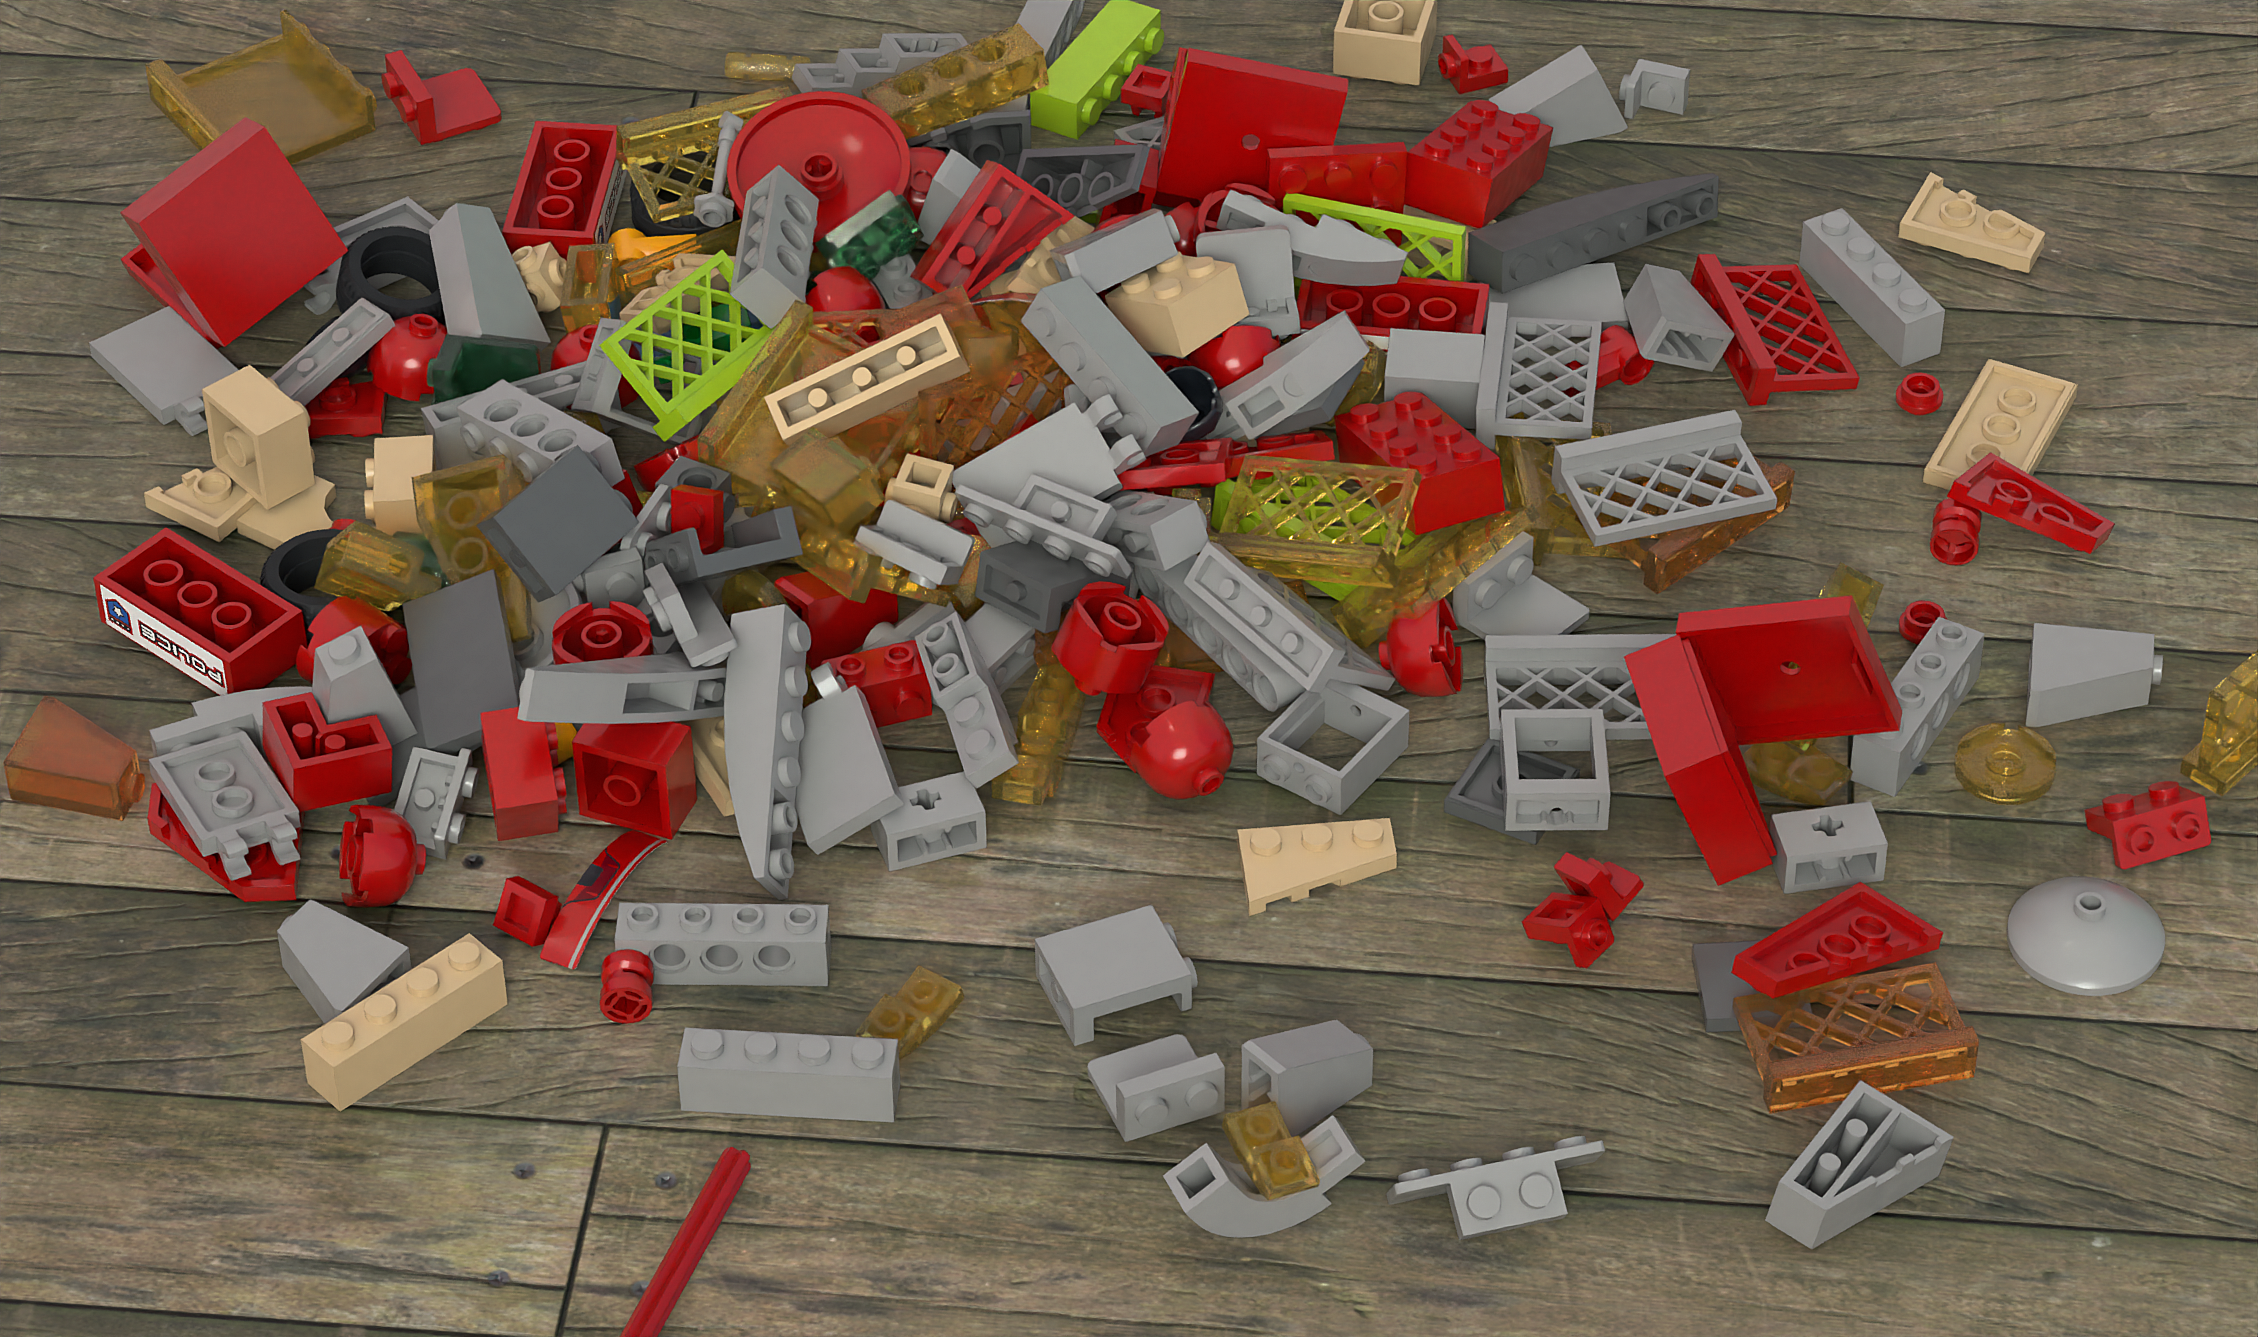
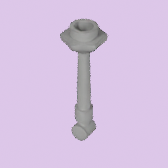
M725 111L722 114L718 123V127L722 129L718 138L719 150L712 191L708 194L698 195L694 199V216L710 227H719L725 222L733 221L734 202L723 195L727 178V163L730 149L742 128L743 119L729 111Z

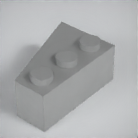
M1860 1080L1781 1178L1765 1221L1808 1248L1814 1249L1938 1177L1954 1137Z

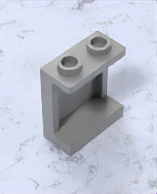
M1152 905L1035 939L1036 977L1074 1046L1094 1040V1018L1170 995L1174 998L1181 1012L1192 1009V988L1198 985L1195 967L1189 957L1182 958L1178 951L1177 940L1172 926L1168 922L1162 923Z

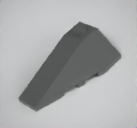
M1030 110L984 113L907 139L906 142L908 148L929 146L944 151L947 155L952 149L963 155L980 169L987 160L997 162L1016 174L1022 150L1031 149Z
M1144 144L1023 149L1016 175L1080 218L1139 191L1150 147Z

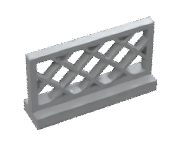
M1490 302L1476 406V438L1489 449H1495L1496 435L1591 439L1602 321L1508 317V303ZM1517 334L1537 335L1539 337L1528 342ZM1588 337V339L1577 344L1573 343L1568 338ZM1554 346L1561 352L1550 356L1543 352V350ZM1529 358L1536 364L1524 368L1518 362ZM1576 360L1584 366L1573 371L1565 365ZM1549 372L1558 377L1549 383L1540 378ZM1524 384L1533 389L1524 395L1514 390ZM1574 387L1581 393L1570 398L1562 391ZM1548 399L1556 405L1544 410L1537 404ZM1521 411L1530 416L1527 419L1509 418ZM1571 414L1582 422L1561 421L1559 418Z
M1736 410L1555 446L1551 482L1558 494L1566 493L1594 547L1776 509L1777 504L1775 493L1741 436L1742 421ZM1737 458L1739 463L1736 468H1732L1717 461ZM1688 467L1695 469L1690 478L1673 472V470ZM1704 473L1727 480V482L1720 489L1700 482V479ZM1644 476L1650 478L1645 487L1627 481ZM1659 482L1681 489L1682 491L1677 499L1654 491ZM1738 484L1756 491L1757 496L1745 498L1731 493V491ZM1595 486L1605 487L1600 496L1581 490ZM1614 491L1637 500L1630 508L1609 499ZM1692 493L1714 502L1712 505L1698 507L1686 501ZM1646 503L1668 510L1665 515L1652 516L1641 512ZM1600 512H1603L1623 521L1621 524L1601 528L1596 518Z
M1207 541L1183 581L1188 588L1310 692L1321 694L1329 679L1388 691L1396 679L1271 572L1245 566L1218 543Z
M1676 634L1485 635L1483 674L1484 685H1486L1489 738L1500 740L1501 722L1499 718L1501 717V709H1538L1525 701L1535 692L1550 700L1540 709H1589L1575 700L1587 691L1601 700L1590 709H1603L1604 715L1613 708L1628 717L1622 722H1609L1604 719L1606 740L1652 739L1642 709L1625 700L1635 692V688L1624 656L1673 637ZM1502 685L1522 686L1514 692H1511ZM1552 685L1572 686L1566 689L1564 692H1562ZM1603 685H1622V686H1620L1618 689H1616L1615 691L1612 692L1611 690H1609L1608 688H1606V687L1603 686Z

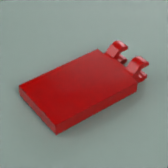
M1232 437L1179 442L1178 445L1149 455L1139 465L1117 475L1123 486L1120 490L1226 482L1234 457Z

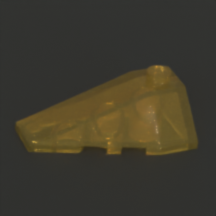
M504 454L411 477L417 523L424 536L430 542L438 558L436 560L443 573L448 577L451 585L494 569L501 580L512 643L531 639V593L476 526L490 513L502 508L526 487L524 473Z

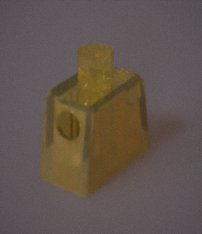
M355 520L327 543L314 588L340 597L347 595L353 600L358 596L378 609L394 611L408 599L414 600L440 590L442 579L420 571L424 558L422 549Z

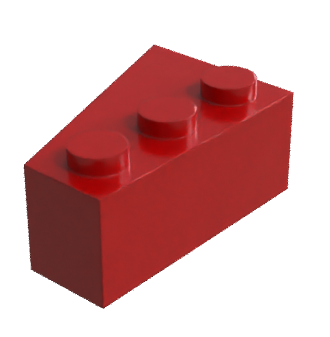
M987 160L910 277L946 302L960 307L1005 272V268L1024 253L1033 250L1040 244L1043 238L1061 224H1066L1075 215L1000 163Z

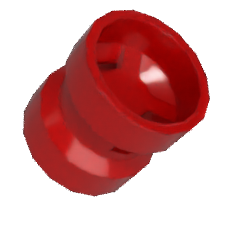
M1951 498L1944 499L1937 504L1933 513V530L1930 538V551L1932 555L1947 565H1962L1973 560L1978 553L1979 547L1978 533L1981 529V511Z
M632 949L612 952L605 957L601 967L603 986L600 991V1010L605 1017L614 1022L627 1024L642 1021L652 1010L653 962L644 953Z

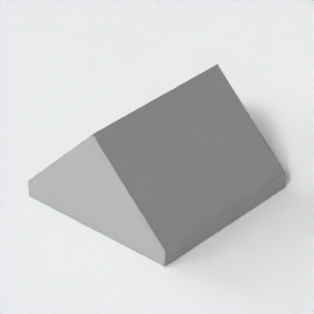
M1390 328L1385 370L1384 402L1394 400V397L1400 393L1422 392L1462 427L1476 429V406L1485 335Z

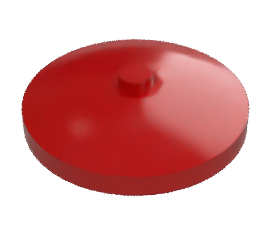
M832 91L796 94L783 98L762 109L740 130L730 149L727 163L730 196L741 219L743 217L747 191L778 165L819 199L812 253L833 252L850 248L865 242V238L881 232L893 221L903 207L909 194L912 176L908 144L895 121L885 111L865 99Z

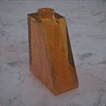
M50 696L43 697L3 762L10 799L119 821L125 819L134 802L138 803L141 800L145 789V776L143 773H140L137 751Z

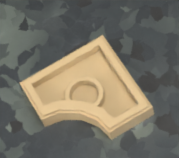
M314 475L315 485L270 509L257 502L236 520L238 533L275 550L284 542L300 534L331 528L333 521L329 519L327 510L337 497L335 484Z

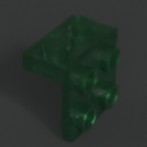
M889 189L816 242L815 246L831 268L851 266L872 280L879 273L880 266L886 265L895 257H902L910 253L916 247L918 241L924 237V234L908 201L901 194L894 196Z
M446 334L437 358H431L428 364L427 384L434 387V397L431 405L486 390L502 379L511 383L541 374L540 352L538 347L531 343Z

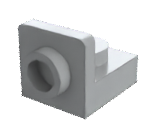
M1638 59L1631 75L1625 74L1620 86L1619 100L1625 101L1624 118L1634 119L1640 106L1683 115L1688 105L1690 69Z

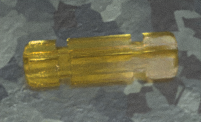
M729 52L726 55L724 67L725 74L729 78L744 79V74L749 75V79L785 81V77H790V81L794 82L792 75L795 64L811 63V60L806 56H792V60H787L786 55L751 53V57H746L744 52Z

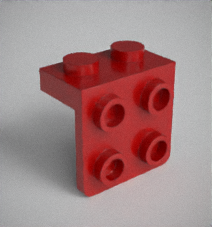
M402 50L385 54L387 73L381 75L384 91L388 99H391L397 107L403 122L408 124L421 145L440 142L445 138L472 130H481L501 121V109L473 69L464 68L421 80Z

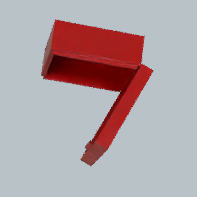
M1179 47L1170 77L1159 150L1157 189L1152 204L1176 208L1189 201L1195 208L1200 206L1198 199H1204L1212 191V194H1214L1216 191L1224 190L1225 185L1232 183L1253 185L1266 192L1267 149L1334 145L1348 92V79L1193 48ZM1274 204V206H1275L1280 212L1283 213V211H1282L1279 207H1277V206Z
M244 117L120 212L141 242L140 245L120 259L127 272L164 307L170 306L217 350L221 346L226 347L349 251L265 126L247 117Z
M1852 595L1679 613L1675 636L1624 656L1664 776L1718 886L1772 865L1771 857L1777 855L1742 756L1740 745L1900 731L1902 709ZM1794 662L1800 667L1789 669L1784 667L1782 663Z

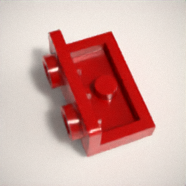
M915 640L847 654L821 662V665L829 662L835 677L841 675L848 688L856 685L862 691L877 728L932 715L931 687Z
M2162 781L2148 786V792L2135 796L2131 794L2111 795L2102 800L2103 805L2085 810L2087 829L2111 839L2115 865L2123 870L2205 847L2211 843L2205 796L2179 786V783L2176 781Z

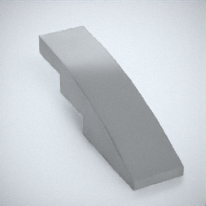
M883 33L879 48H839L835 63L795 64L792 80L801 93L832 91L864 98L893 93L938 80L976 65L978 56L960 33Z

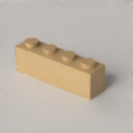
M940 313L764 398L783 441L797 454L970 372V369L951 327Z
M470 933L302 1038L301 1045L307 1083L341 1112L506 1006L508 1002L503 961Z

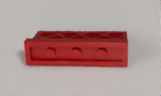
M1698 254L1690 283L1735 333L1722 356L1749 406L1766 405L1770 392L1857 389L1860 377L1797 264L1722 266L1716 254ZM1788 281L1792 289L1789 291L1772 282ZM1731 283H1740L1750 289L1746 292L1733 286ZM1762 293L1779 301V303L1774 305L1757 297V295ZM1790 306L1805 313L1807 318L1804 319L1787 311L1786 308ZM1745 308H1749L1766 317L1760 320L1748 314ZM1777 321L1795 331L1791 334L1772 324ZM1805 334L1822 342L1823 346L1814 345L1801 339V337ZM1761 336L1770 339L1780 344L1781 346L1779 347V349L1772 347L1764 343L1761 339ZM1793 350L1810 358L1807 363L1788 354V352ZM1821 363L1838 371V373H1828L1817 366ZM1776 365L1784 367L1796 374L1779 375L1776 371Z

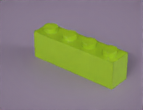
M1110 0L1031 87V125L1076 140L1081 137L1090 125H1095L1103 110L1111 101L1114 102L1118 99L1121 87L1137 64L1144 65L1153 54L1156 55L1160 51L1164 42V31L1161 29V10L1130 0Z

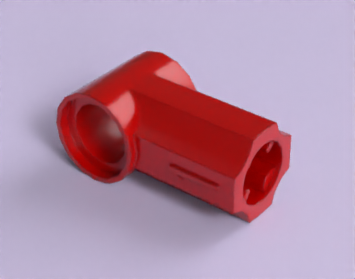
M1614 325L1601 333L1596 390L1617 380H1621L1625 385L1637 384L1650 373L1653 367L1654 360L1642 357L1639 353L1635 337L1622 326ZM1574 360L1565 366L1574 371L1584 365ZM1574 387L1562 391L1570 398L1581 393Z

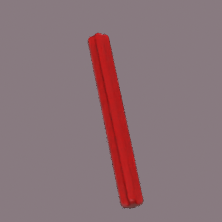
M732 1146L722 1152L620 1337H658L751 1168L748 1152L737 1150Z

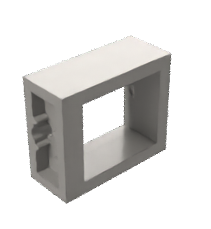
M601 318L572 409L664 442L652 428L656 425L655 423L611 407L622 373L599 345L628 322L618 319ZM627 339L619 342L627 354H629L632 342L642 346V343ZM653 346L654 351L672 357L671 350ZM683 353V371L702 375L701 357ZM684 383V389H685L687 386H689V384H685V383ZM700 413L665 441V443L679 445L682 441L696 436L702 425V414Z
M1329 679L1321 694L1306 690L1257 738V775L1272 784L1279 785L1308 799L1313 804L1320 805L1338 815H1342L1408 747L1409 710L1356 684ZM1324 723L1367 743L1340 771L1297 751Z
M1501 709L1500 760L1505 831L1608 830L1610 782L1603 709ZM1517 751H1591L1593 779H1519ZM1553 808H1560V809H1561L1560 811H1556V812H1555V811H1552Z

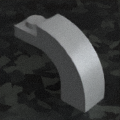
M1332 1115L1290 1148L1266 1161L1254 1164L1231 1163L1222 1158L1210 1145L1205 1143L1164 1174L1163 1177L1185 1214L1200 1227L1221 1236L1246 1238L1267 1235L1292 1227L1321 1212L1332 1204L1325 1192L1366 1161L1342 1123Z

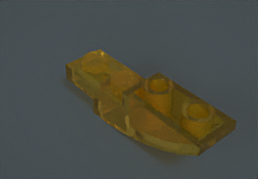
M1042 664L1018 711L1016 732L1018 743L1013 746L1019 763L993 778L992 798L1039 806L1042 805L1045 797L1053 798L1070 755L1087 694L1075 686V677L1061 664Z

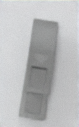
M1231 189L1223 202L1216 228L1222 231L1275 225L1286 226L1291 236L1293 276L1321 283L1347 286L1396 284L1408 252L1398 248L1393 242L1386 239H1378L1364 233L1345 220L1334 219L1323 214L1315 228L1306 224L1298 216L1284 214L1264 205L1256 197L1242 195Z
M1342 311L1264 356L1263 366L1219 390L1223 403V412L1215 430L1200 440L1232 437V440L1235 441L1246 435L1250 441L1299 410L1355 366L1370 349L1346 311Z
M954 612L940 622L932 624L914 638L934 700L946 714L965 776L977 789L1019 763L1013 746L1018 743V739L982 655L963 619L957 612Z
M273 687L247 690L193 702L194 717L149 730L153 755L158 757L245 730L267 762L269 760L263 749L262 702L312 692V687Z

